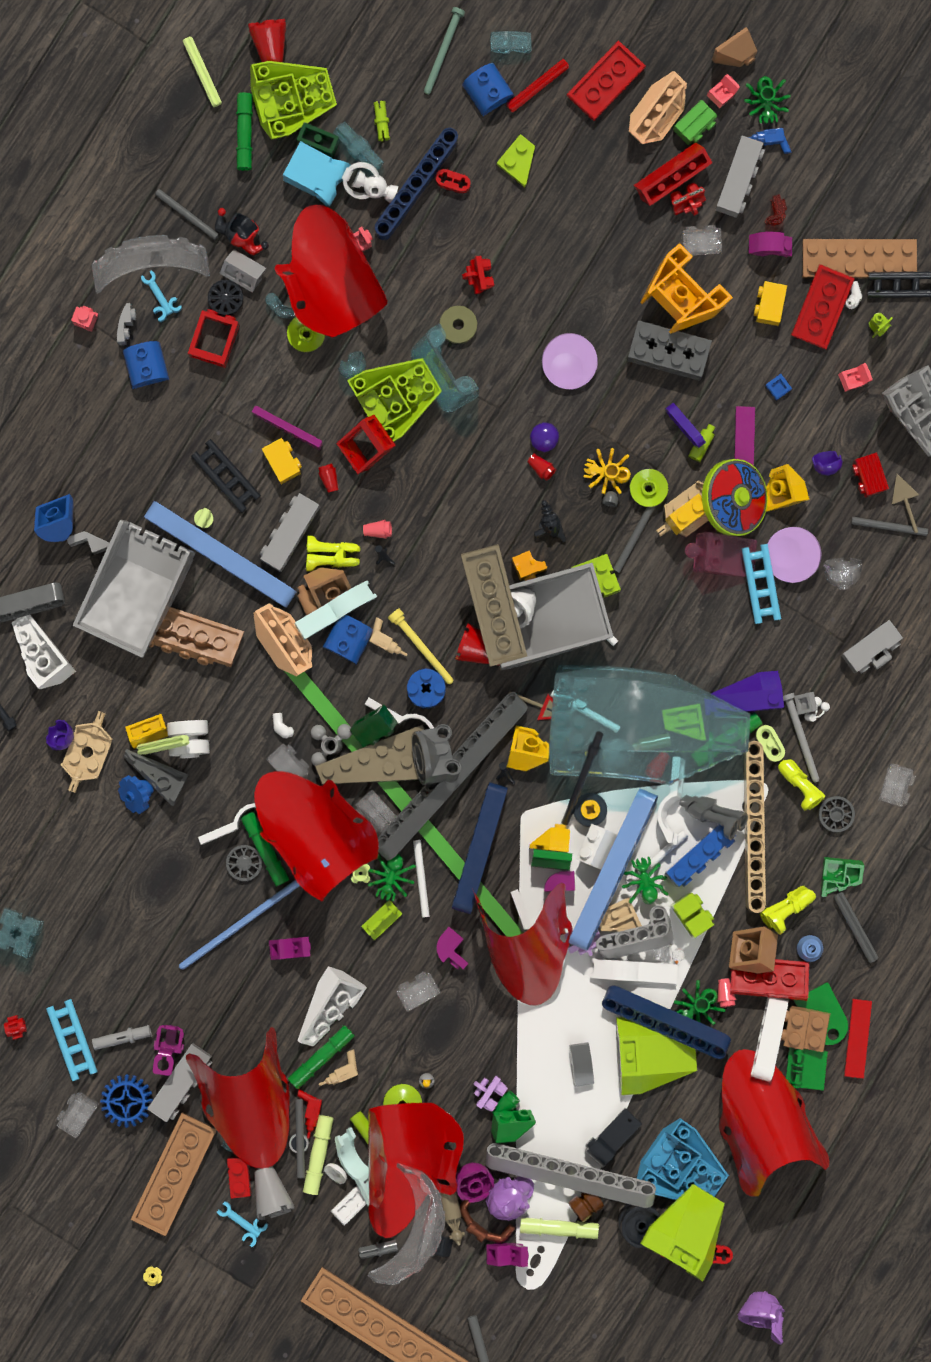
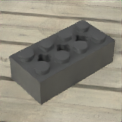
M638 321L627 359L628 362L698 381L701 380L712 340L679 331L670 334V329ZM649 342L653 343L656 347L649 349ZM670 347L674 352H671V354H667L666 349ZM688 352L692 357L686 359V355L684 354Z

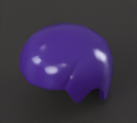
M547 422L536 425L531 431V444L536 450L542 452L554 449L559 441L557 428L552 423Z
M825 451L812 457L814 469L821 475H833L842 467L841 455L838 457L836 451Z
M56 720V725L48 728L46 743L53 750H64L73 742L74 731L65 720Z

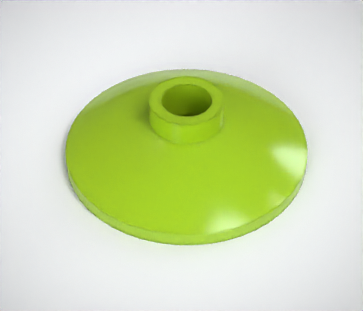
M297 317L290 322L287 329V337L290 344L301 352L316 350L321 346L325 335L304 326ZM306 331L310 333L308 338L303 336V333Z
M644 469L632 478L630 493L639 505L654 507L666 498L668 483L664 475L659 471ZM651 486L652 491L646 492L645 487Z
M398 1084L388 1090L384 1097L383 1105L399 1104L402 1100L406 1103H422V1099L414 1087L407 1084Z

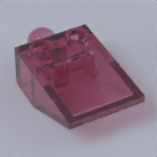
M711 532L696 534V544H688L685 548V554L689 558H694L693 572L747 578L741 549L749 547L750 553L756 552L757 540ZM751 560V562H752V567H753V572H754V571H755V560Z

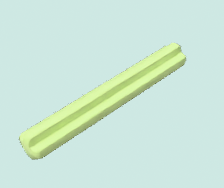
M187 37L183 40L185 48L212 106L217 107L222 104L221 99L193 38Z
M179 735L140 744L137 746V753L145 755L186 746L189 744V736Z

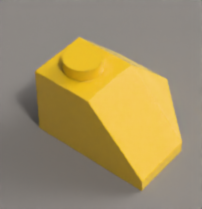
M789 464L771 470L769 474L770 480L766 486L768 497L766 512L809 500L805 481Z
M516 725L507 767L527 771L548 762L551 746L539 738V733L535 729Z
M555 824V828H549L529 844V849L567 853L569 852L570 829H566V825Z

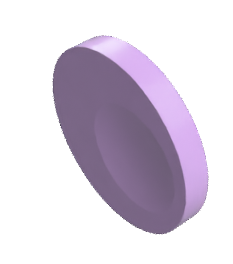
M574 333L561 334L553 338L544 349L542 355L543 371L547 378L560 388H579L588 383L595 374L597 368L596 351L593 345L581 335Z
M800 527L784 528L776 532L768 542L773 575L782 581L795 583L806 580L816 572L820 565L822 556L820 544L816 537L806 529Z

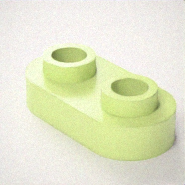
M761 726L756 731V739L762 744L764 754L770 761H780L785 755V749L771 726ZM763 732H767L769 734V737L767 739H764L762 737ZM772 749L778 750V754L776 756L772 755Z

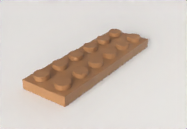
M803 239L802 278H814L819 264L853 278H868V272H917V239Z
M181 1113L131 1220L164 1236L167 1235L217 1131L215 1128Z

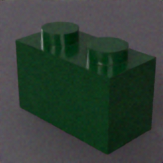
M303 123L297 137L298 145L301 141L332 159L340 143L339 136L307 123Z
M383 704L356 720L349 730L362 747H365L369 744H376L382 736L388 737L395 731L394 727L398 722Z

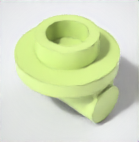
M204 508L196 512L194 521L198 527L208 528L213 523V515L210 510Z

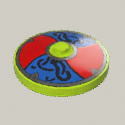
M741 459L724 460L716 464L707 474L702 489V504L709 522L716 530L728 536L749 534L760 525L766 513L768 497L765 482L759 471L752 464Z

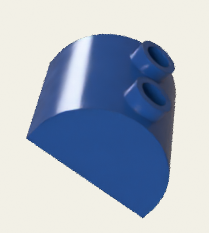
M494 63L479 68L468 76L462 84L482 116H485L514 97L513 92Z
M144 342L123 350L132 389L169 380L160 342Z
M70 494L36 507L34 531L41 539L49 542H59L69 538L73 529L74 501Z
M344 615L335 622L323 648L357 664L372 636L373 629L350 616Z

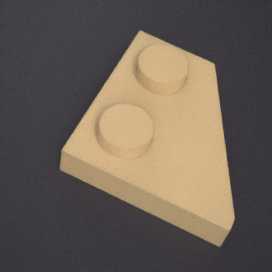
M629 897L608 907L599 926L601 931L620 932L642 926L632 903H629Z

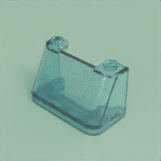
M439 323L432 327L414 345L411 350L412 360L424 359L442 390L436 398L437 402L444 411L453 412L479 397V388L469 376H463L457 380L454 378L441 356L440 346L446 340V333Z

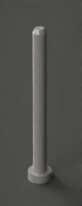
M791 693L783 696V701L786 702L811 779L815 783L819 781V776L793 701L795 695Z

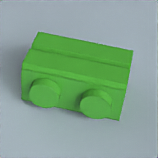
M701 100L674 126L673 130L687 145H690L692 142L697 143L703 137L702 133L706 129L710 131L716 125L717 114Z

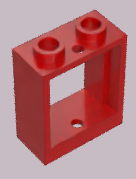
M210 309L207 312L202 310L188 351L189 357L226 368L240 326L236 318L225 315V317L219 316L218 312ZM206 319L231 326L222 356L196 348Z
M375 415L363 419L336 443L357 474L369 470L396 446ZM363 430L378 451L369 461H367L353 441Z

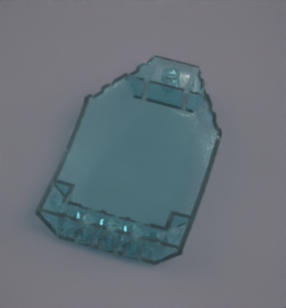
M559 665L554 682L549 742L550 775L579 776L588 755L587 749L589 744L593 742L596 732L600 731L604 734L600 743L601 748L598 755L594 758L588 776L634 779L670 786L678 780L693 776L694 773L705 771L714 767L715 764L725 760L728 761L736 755L748 752L751 715L675 675L625 667Z

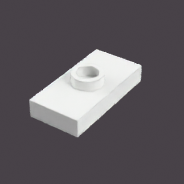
M355 1186L331 1210L332 1214L343 1225L349 1222L367 1204L358 1186Z

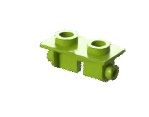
M876 313L869 321V327L874 332L872 338L876 335L881 337L891 326L889 323L893 318L891 317L888 320L882 313Z
M389 900L361 927L375 940L402 913Z

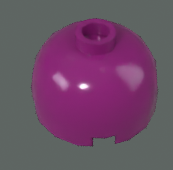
M473 1162L465 1164L456 1173L458 1185L456 1192L462 1200H469L471 1203L479 1202L488 1197L491 1188H494V1179L489 1170L482 1164Z

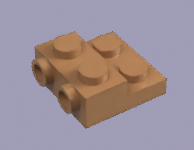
M792 1006L790 1011H786L784 1022H788L787 1030L783 1029L781 1040L785 1041L784 1046L824 1052L830 1013Z

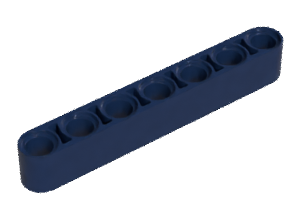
M446 128L441 132L375 224V234L379 239L386 240L391 237L458 143V134L455 129ZM447 135H452L455 139L452 142H447L444 138ZM436 150H441L444 154L441 157H436L433 153ZM429 165L433 169L431 172H424L422 168ZM418 180L422 184L420 187L415 188L411 183ZM404 195L411 198L407 203H403L400 199ZM391 211H398L400 213L397 218L389 216ZM381 226H386L389 230L386 233H380L378 229Z
M491 782L487 786L452 904V909L471 914L475 902L474 893L477 895L507 793V787Z
M610 986L602 1000V1006L606 1010L714 1058H724L731 1044L730 1037L725 1033L618 986Z

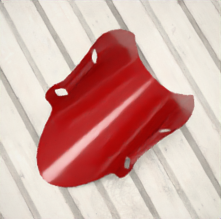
M311 205L301 211L293 229L291 263L277 264L275 271L284 281L291 307L297 319L304 326L317 333L335 337L355 328L376 315L387 305L388 300L345 218L343 219L334 210L323 205ZM282 272H291V273H293V274H292V275H286V274H283ZM298 301H305L304 309L297 308Z
M284 771L270 772L259 779L254 792L257 815L263 828V832L260 835L277 849L290 867L297 883L311 896L324 901L327 894L347 876L361 866L377 859L379 842L373 825L340 795L336 784L332 780L328 779L323 786H319L303 777ZM334 788V796L331 798L330 790ZM355 818H360L363 820V822L355 823L353 822V820ZM326 859L330 865L324 867L321 861Z
M562 882L556 885L547 896L535 924L520 935L506 937L494 933L488 928L484 911L483 915L481 914L490 959L499 980L514 998L528 1005H540L551 998L561 977L563 962L570 944L569 939L573 932L572 924L567 918L566 885ZM474 893L475 900H476V903H477V907H478V910H479V912H480L478 903L481 904V902H480V899L478 898V896ZM566 928L569 935L566 942L563 943L560 940L563 929Z
M270 1027L267 1032L266 1046L261 1062L253 1070L240 1076L220 1075L207 1066L199 1056L187 1054L186 1062L195 1076L202 1095L203 1112L221 1134L229 1148L243 1162L252 1167L264 1169L273 1166L282 1156L287 1144L290 1107L289 1084L281 1070L274 1027ZM281 1081H284L287 1084L286 1093L283 1090ZM208 1104L214 1113L212 1117L206 1112Z
M743 1049L735 1052L725 1065L722 1079L723 1112L719 1122V1129L723 1138L730 1146L741 1189L749 1196H759L768 1176L778 1168L791 1162L809 1160L826 1170L829 1167V1156L822 1143L818 1140L806 1116L805 1104L801 1094L788 1082L776 1066L770 1082L751 1077L756 1052ZM798 1098L802 1100L801 1107L797 1101ZM725 1126L731 1129V1135H727L724 1132Z
M434 1103L391 1104L373 1107L368 1110L369 1217L375 1232L384 1238L393 1237L405 1229L430 1192L435 1191L452 1195L457 1190L456 1171L463 1151V1132L456 1120ZM446 1142L456 1143V1149L446 1150L444 1145ZM437 1179L447 1180L450 1185L440 1184Z

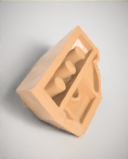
M675 71L654 83L630 115L629 132L641 144L663 140L684 111L687 83Z
M267 604L253 613L256 636L279 669L298 676L312 667V645L308 639L304 640L294 625L295 620L291 614L275 608L271 604Z

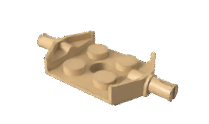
M697 481L672 501L663 506L665 520L670 514L697 494H700L702 497L704 483ZM706 514L679 534L687 537L709 521ZM665 522L656 532L661 537L672 529Z
M98 711L93 723L75 726L74 740L68 747L63 763H61V766L72 777L68 790L76 793L79 782L98 779L113 739L102 727V722L106 715L103 712ZM85 747H91L93 750V754L89 758L83 756V749Z

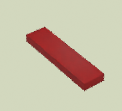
M852 999L844 1076L864 1079L872 1001Z

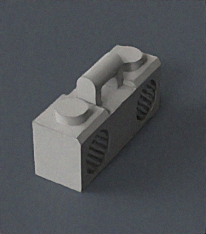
M888 620L841 656L854 673L859 671L862 674L870 668V662L876 669H879L892 659L887 650L890 648L893 651L900 646L901 643L899 641L903 637L892 622ZM882 651L884 655L876 661L874 656Z

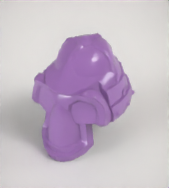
M520 1176L515 1177L513 1181L510 1177L500 1179L494 1184V1188H491L489 1196L486 1198L490 1214L497 1219L508 1221L518 1219L519 1216L525 1214L530 1208L527 1200L533 1195V1181Z
M766 1291L752 1293L737 1314L738 1320L754 1327L771 1329V1339L780 1345L783 1343L782 1323L784 1318L782 1313L784 1309L776 1297L768 1294Z

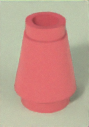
M382 520L363 525L364 536L387 539V537L392 536L391 522Z
M730 979L718 980L717 1003H720V1008L735 1006V994H730Z

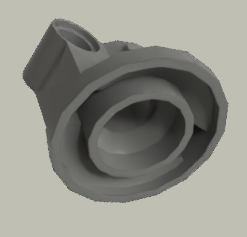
M441 724L436 728L414 731L412 734L413 761L418 779L422 785L443 781L453 783L459 777L461 764L457 760L452 759L449 745L452 730L448 725ZM438 734H443L446 738H441ZM447 769H453L455 773H450Z

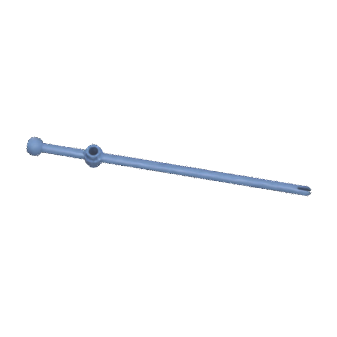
M326 859L321 861L324 867L330 865ZM294 880L179 964V968L183 970L300 885Z

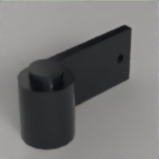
M624 1108L596 1139L592 1137L586 1143V1152L599 1165L604 1167L642 1123Z

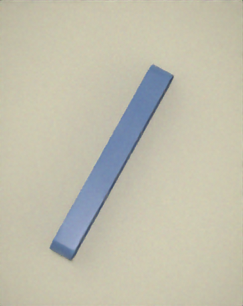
M156 501L152 503L144 518L285 608L288 607L297 593L285 583Z
M641 788L638 790L570 936V944L586 951L589 949L657 803V795Z

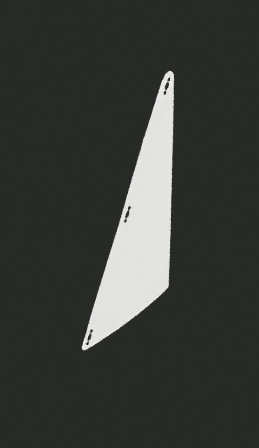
M744 780L683 783L682 798L685 795L691 797L698 796V798L709 797L717 799L716 805L720 807L743 811ZM752 783L749 787L750 790L754 789L756 793L758 792L759 788L756 783ZM764 783V801H765V799H766V797H767V794H768V787H767V785ZM670 784L640 787L657 795L658 800L625 871H634L636 873L637 869L633 868L631 860H634L635 865L637 858L640 863L642 857L648 862V856L652 859L668 844L658 823L657 812L661 802L670 793ZM640 788L598 793L606 802L607 815L605 820L597 826L618 835ZM570 799L527 810L521 816L519 894L531 926L535 924L545 900L551 892H544V885L547 879L557 872L566 870L531 867L534 849H529V844L549 828H555V824L563 825L561 821ZM680 800L675 801L667 812L666 820L668 827L677 835L684 831L688 837L658 863L661 866L650 878L659 875L667 876L665 872L718 824L711 821L701 822L685 811V807L679 805ZM753 802L750 809L751 812L756 813L759 810L756 802ZM572 814L569 824L566 825V829H570L569 852L567 853H573L570 871L575 872V890L565 892L567 918L571 922L573 930L601 870L576 859L590 827L581 825L575 819L574 814ZM753 821V822L750 824V829H751V831H752V829H753V827H754L756 821ZM745 828L742 831L737 830L736 836L733 838L735 842L728 848L724 846L719 851L721 855L714 861L711 859L705 863L707 867L699 874L695 872L691 876L693 880L685 887L682 885L677 887L669 877L667 880H655L656 884L662 885L664 890L669 893L668 896L656 888L658 897L653 904H645L641 899L640 893L632 902L642 926L651 924L649 913L654 906H663L671 921L673 941L670 945L611 960L675 964L674 958L676 957L679 961L677 984L590 978V974H593L594 963L591 962V958L604 959L598 948L595 947L591 949L592 956H589L587 952L580 955L578 950L570 954L569 950H567L559 984L554 994L546 1002L533 1006L518 1000L517 1097L520 1102L518 1103L517 1111L522 1109L531 1110L536 1124L516 1140L517 1149L601 1169V1165L586 1152L587 1147L585 1145L592 1137L596 1139L624 1108L627 1109L633 1096L621 1095L619 1037H617L616 1017L621 1016L606 1010L602 1006V1000L610 986H618L671 1009L707 930L696 938H692L670 905L688 893L698 894L703 901L701 905L703 910H709L714 917L745 848ZM633 875L622 876L609 906L628 897L631 899L637 891V884L625 889L622 888V885L627 884L626 881ZM519 918V928L524 933L527 930L523 929L521 920ZM600 927L598 928L600 936L615 933L614 931H601ZM566 928L563 929L560 940L563 943L566 942L565 934L568 933ZM588 1042L592 1058L594 1084L575 1087L569 1045ZM532 1180L534 1191L531 1198L527 1200L530 1208L525 1214L516 1219V1243L527 1246L529 1253L528 1267L516 1266L517 1280L524 1288L528 1290L536 1289L544 1283L556 1264L568 1236L546 1234L539 1236L538 1234L520 1233L521 1217L576 1222L577 1215L571 1209L568 1202L576 1196L581 1197L580 1191ZM539 1246L545 1248L543 1253H538L537 1248ZM535 1254H540V1264L536 1268H531V1258ZM532 1269L534 1275L530 1277L526 1274V1271Z

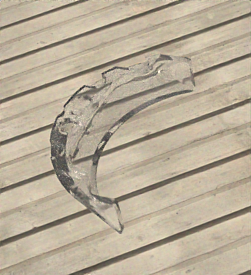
M167 235L138 237L124 241L120 247H110L105 250V255L97 261L94 260L91 264L96 293H100L105 286L122 275L150 267H181L196 271L205 277L210 276L208 257L203 245L197 246L188 242V239L183 237L168 239Z
M397 1163L396 1167L407 1177L414 1193L415 1218L410 1235L401 1250L389 1262L368 1273V1277L374 1282L387 1285L401 1283L400 1281L414 1273H418L424 1268L423 1265L435 1254L442 1239L441 1234L445 1226V1211L443 1210L442 1197L439 1190H437L434 1183L425 1173Z

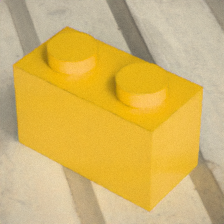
M765 281L763 287L759 286L757 297L760 298L759 305H755L753 315L757 316L756 322L774 326L780 324L787 285Z
M280 438L262 448L281 484L301 474L299 469L302 466L297 457L293 459L290 454L293 450L288 441L284 442Z
M697 494L666 518L665 521L676 535L705 515L701 495Z

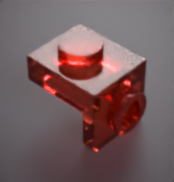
M780 194L771 198L775 215L766 218V225H779L786 217V202L784 199H781Z

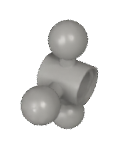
M342 724L338 727V735L336 737H327L326 730L321 725H315L311 729V736L315 740H322L321 748L323 750L312 755L311 762L314 766L325 763L328 754L335 755L340 753L342 750L341 740L348 739L352 735V732L349 730L351 727L348 724ZM333 740L336 746L333 751H330L328 744Z

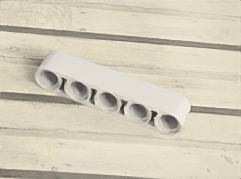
M767 998L751 1077L768 1082L773 1077L789 999Z

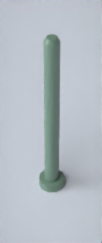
M453 7L451 11L453 14L424 88V93L427 95L433 89L459 19L464 17L465 11L460 8Z

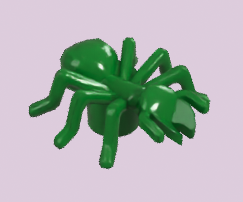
M764 76L760 78L756 87L758 93L754 91L750 84L746 83L745 86L752 95L758 97V100L745 99L744 102L750 105L762 103L755 110L751 111L749 115L752 116L761 108H764V111L759 116V124H762V117L766 124L768 119L773 123L774 117L775 121L778 122L777 114L771 110V107L778 112L789 111L787 108H780L772 103L781 102L791 97L790 95H785L781 98H774L775 94L786 82L785 79L774 89L773 82L769 77Z
M378 854L377 859L385 872L373 869L368 871L385 876L386 878L371 882L368 886L371 887L385 882L386 885L377 890L376 897H378L379 892L382 890L381 899L386 895V900L388 901L392 893V901H394L396 896L392 888L394 884L402 895L406 897V892L395 880L414 884V881L399 876L415 868L416 865L413 864L400 870L403 866V858L397 854L393 859L387 860L386 866Z
M649 856L647 857L648 864L647 860L643 857L641 858V863L638 858L636 859V865L634 860H631L633 868L637 869L640 875L634 871H625L623 874L633 875L641 879L622 885V888L625 889L637 884V891L629 900L630 904L639 893L645 904H653L658 897L656 888L660 889L661 893L666 896L669 894L662 885L654 882L659 879L667 880V876L659 875L650 878L661 866L660 864H657L649 874L647 873L648 867L651 865Z
M699 980L696 981L695 999L683 988V993L693 1004L675 1000L674 1004L690 1007V1010H678L677 1013L682 1012V1015L691 1019L696 1014V1021L700 1022V1012L712 1025H715V1022L706 1011L710 1009L725 1012L723 1008L710 1006L717 1001V992L714 989L707 988L699 996Z

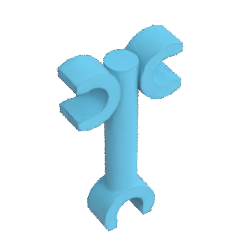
M151 270L149 271L152 276L150 280H146L144 276H141L144 284L149 285L161 307L154 308L153 312L154 314L159 311L162 312L163 315L158 320L163 322L173 312H180L182 307L181 305L177 308L173 307V303L178 301L176 297L171 298L169 303L167 302L155 282L156 275Z
M224 1201L223 1205L227 1207V1211L222 1212L218 1210V1215L222 1217L228 1216L248 1232L244 1234L242 1240L244 1241L248 1236L252 1237L253 1242L250 1246L253 1247L257 1242L259 1234L267 1229L268 1223L264 1227H259L257 1224L259 1220L256 1218L252 1225L231 1210L230 1203Z

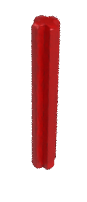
M564 59L560 60L507 103V108L511 112L516 111L569 68L568 63Z

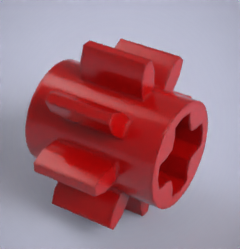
M18 1015L8 1017V1022L4 1023L7 1037L12 1036L13 1040L23 1037V1032H27L24 1019H18Z

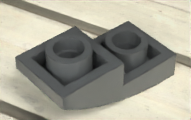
M589 1043L569 1045L575 1087L594 1084Z

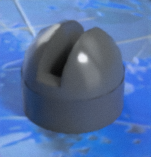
M613 491L607 492L603 497L602 503L606 506L616 507L618 504L617 494Z

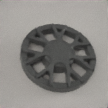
M830 797L819 808V820L823 827L831 832L847 830L855 818L853 805L844 797ZM837 799L843 800L841 807L836 806ZM829 801L833 805V808L829 809L825 805ZM849 805L851 811L845 813L843 808ZM822 811H828L829 817H822ZM844 816L851 818L849 823L843 821ZM829 819L833 821L830 827L825 824ZM836 822H841L842 829L836 828Z
M240 845L233 848L228 854L226 867L229 874L236 880L249 881L260 873L262 858L255 848L248 845ZM238 849H241L243 853L240 857L235 852ZM247 849L253 850L250 857L245 855ZM230 857L237 859L236 864L229 863ZM258 857L259 863L252 864L251 859ZM237 866L240 870L234 875L231 869ZM251 866L257 869V872L255 874H252L249 871ZM241 871H247V878H241Z

